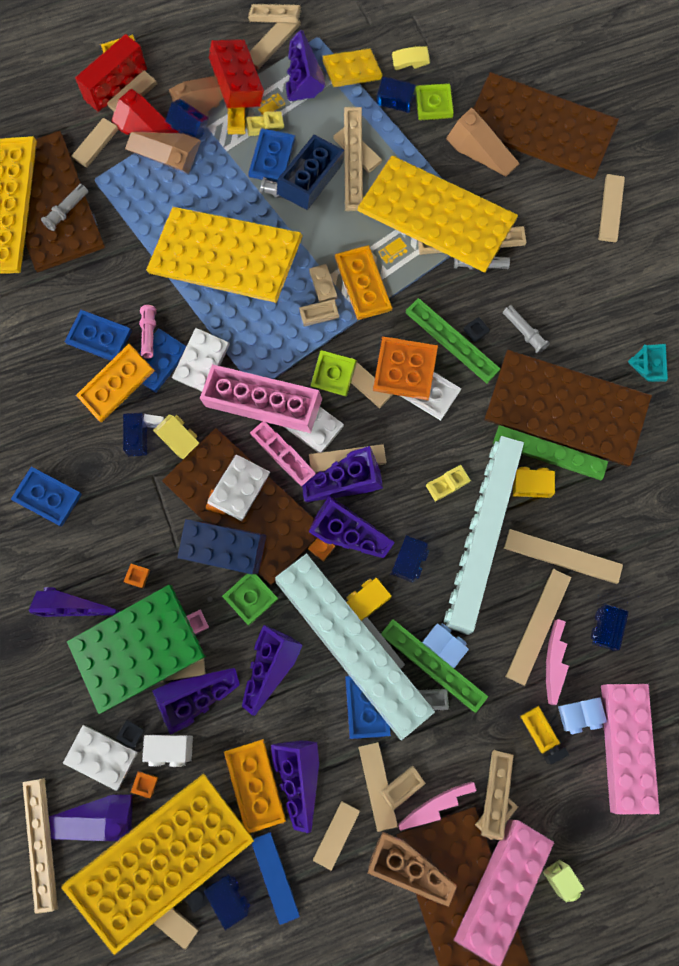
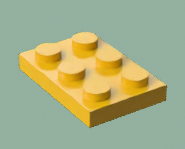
M371 48L323 56L322 62L333 87L381 80L382 73Z

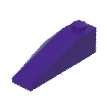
M300 29L289 45L288 59L291 60V64L287 69L289 81L286 82V93L289 101L315 98L326 86L321 68L304 32Z
M45 587L44 591H36L29 608V613L40 617L108 616L120 612L114 608L57 591L54 587Z
M113 794L49 816L51 839L120 840L132 829L133 794Z

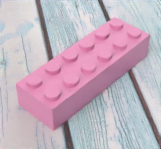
M212 364L200 400L208 408L311 433L322 397L319 390Z
M601 685L602 705L607 720L604 723L610 812L615 814H660L649 685Z
M509 819L505 826L504 840H499L453 941L489 963L501 966L554 842L519 820Z

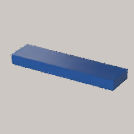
M271 832L254 838L252 846L279 925L300 917Z

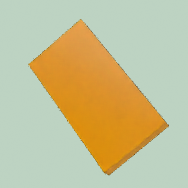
M369 245L335 254V260L357 320L392 311V305Z
M128 344L76 396L100 422H103L155 370L131 344Z
M264 739L224 751L242 822L248 833L286 822Z

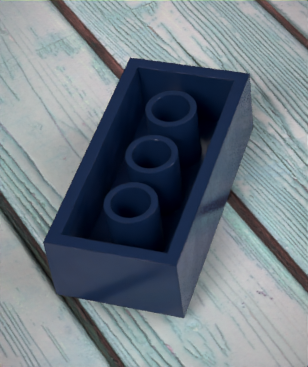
M314 134L278 178L276 194L308 210L342 166L345 150Z
M185 519L178 558L247 574H258L266 535L194 519Z

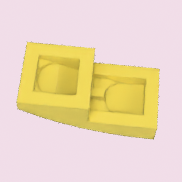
M410 47L392 52L396 71L411 65L415 69L430 63L427 47Z
M281 111L264 112L263 116L246 117L248 136L259 135L261 128L272 131L284 129Z
M460 465L446 472L443 476L427 483L426 487L436 502L468 484L471 480Z

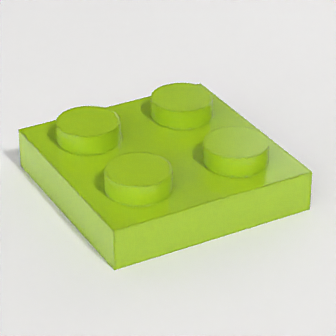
M450 84L416 86L418 120L453 118Z
M320 350L310 386L347 397L357 360Z

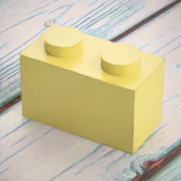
M168 415L153 431L178 457L184 459L199 444L196 440L198 436L191 429L187 431L183 426L184 422L177 415L175 417Z

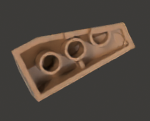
M216 76L185 81L169 89L174 106L189 126L208 116V111L213 107H218L220 105L219 101L223 99Z
M472 107L457 121L446 138L459 153L471 157L473 160L488 166V168L505 177L519 165V162Z
M131 132L125 149L189 175L201 140L182 133Z
M382 833L371 857L368 874L449 907L456 890V884L405 841L387 833Z

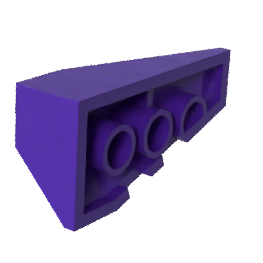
M368 446L351 451L347 454V457L339 462H334L326 471H320L302 486L304 501L311 502L324 500L329 496L337 498L383 489V484L372 448Z
M331 496L324 502L309 529V533L325 543L358 550L362 553L381 558L386 556L395 543Z
M263 625L255 644L254 650H257L255 662H251L250 666L253 672L251 680L247 681L242 707L254 716L295 664L302 648V644L294 638L266 625Z
M235 668L170 682L153 690V694L168 732L172 734L191 725L196 716L201 712L206 713L211 704L216 700H222L240 684Z
M302 740L272 744L273 766L275 772L279 771L282 784L279 785L281 791L285 790L288 799L286 806L293 828L297 831L310 833L312 831L319 770L317 742Z

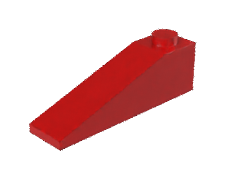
M132 88L118 99L111 123L116 125L124 134L129 135L131 132L179 133L152 105Z

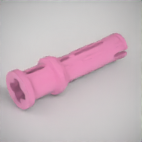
M144 305L140 308V314L142 315L139 322L142 328L141 356L146 359L153 357V331L156 327L155 315L157 311L152 305Z

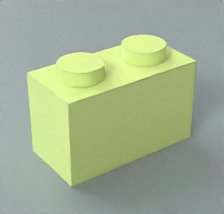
M558 860L542 871L556 894L566 902H572L581 896L580 892L584 888L570 866L563 861Z

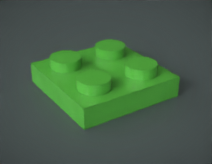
M246 574L222 596L248 626L278 600L256 574Z

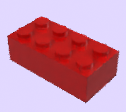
M125 34L75 77L84 100L96 111L99 112L108 105L107 102L141 72L147 70L140 45Z
M212 40L209 59L227 108L260 107L264 89L245 40Z

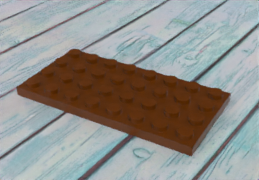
M491 72L473 108L506 147L594 179L619 120Z
M61 131L36 139L25 243L37 273L105 248L86 196L66 214L64 221L61 220L55 226L56 229L54 231L47 228L41 221L42 217H46L52 211L51 208L53 206L61 204L81 184Z
M507 350L484 420L629 467L634 457L652 395Z
M215 428L162 482L204 522L265 534L266 540L258 574L272 586L276 582L275 577L290 567L317 539V537L309 533L314 518L270 477L267 478L243 521L227 513L224 515L206 510L211 489L214 490L235 455L252 462Z
M474 806L444 816L441 820L396 833L397 838L405 841L456 884V890L449 907L415 893L439 966H495L453 941L492 857L486 837L481 836V830L475 825L479 817ZM516 929L501 966H530L518 929Z

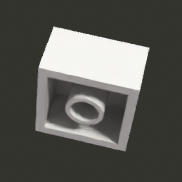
M144 735L143 762H149L148 766L165 765V762H170L171 767L186 766V762L192 761L193 736Z

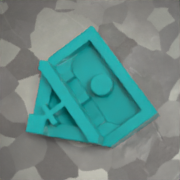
M666 344L644 345L628 361L649 382H662L668 379Z

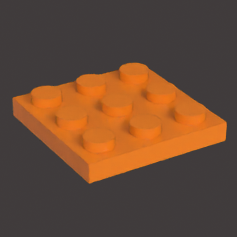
M382 337L373 391L429 400L438 345Z

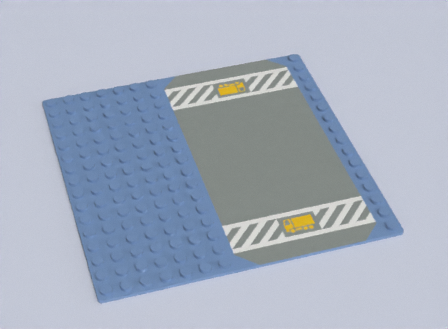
M319 37L308 42L321 68L326 85L323 91L318 93L315 98L296 101L288 100L286 82L289 81V75L287 74V69L291 64L288 56L258 74L264 89L261 106L246 107V117L263 116L264 112L281 111L284 129L277 132L295 135L289 164L314 134L342 148L334 140V135L344 128V107H362V141L382 159V163L370 173L362 167L363 198L392 155L441 178L359 83L333 87L322 62L323 56L333 53ZM223 98L219 101L220 105L208 111L209 115L190 126L184 121L175 127L179 133L201 140L189 175L134 153L96 177L95 182L151 256L172 207L296 231L302 234L303 237L277 303L169 278L213 336L229 342L230 345L226 354L239 371L276 379L359 321L356 318L335 260V254L369 245L389 299L451 256L445 253L419 255L418 240L359 211H345V151L342 166L308 210L281 196L276 198L272 194L260 193L262 180L250 178L248 174L259 135L248 136L246 123L245 134H228V108ZM327 264L337 294L335 302L339 318L304 326L299 307L319 303L309 269Z

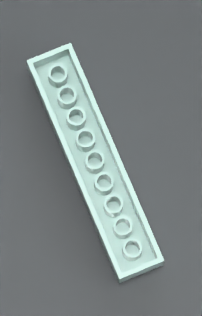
M501 436L499 441H495L491 448L489 458L492 459L487 464L484 473L487 477L482 482L479 491L482 495L477 500L474 511H477V514L472 518L469 529H472V533H469L464 545L467 551L462 554L459 566H462V570H459L454 581L457 588L451 593L449 603L452 606L451 609L449 608L446 611L444 622L447 623L446 626L451 630L467 635L474 631L524 442Z
M307 554L275 577L276 584L400 740H403L435 713Z

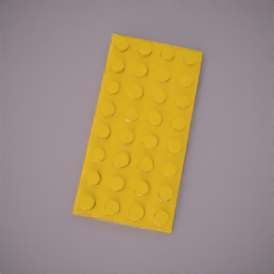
M33 136L0 139V274L21 273L37 142Z
M393 155L358 206L359 212L484 273L487 271L518 217L517 214Z
M172 207L146 270L149 274L277 303L303 236L300 232Z
M203 773L62 885V889L115 955L253 843L254 840Z

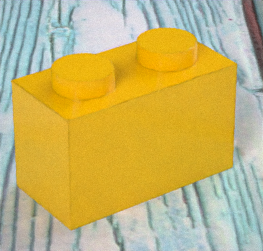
M520 467L517 469L513 482V496L551 498L555 494V471H549L548 468L530 470L528 467Z
M371 578L362 584V590L358 593L354 591L346 598L348 600L346 603L361 621L369 617L391 599L390 593L377 578L373 581Z

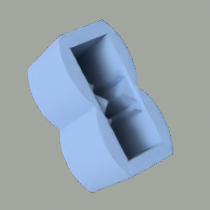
M436 624L422 643L452 668H455L469 650L466 647L467 643L460 637H453L450 634L451 630L446 625Z
M601 698L558 706L564 731H570V734L583 732L582 728L590 726V730L603 727L602 723L607 722Z

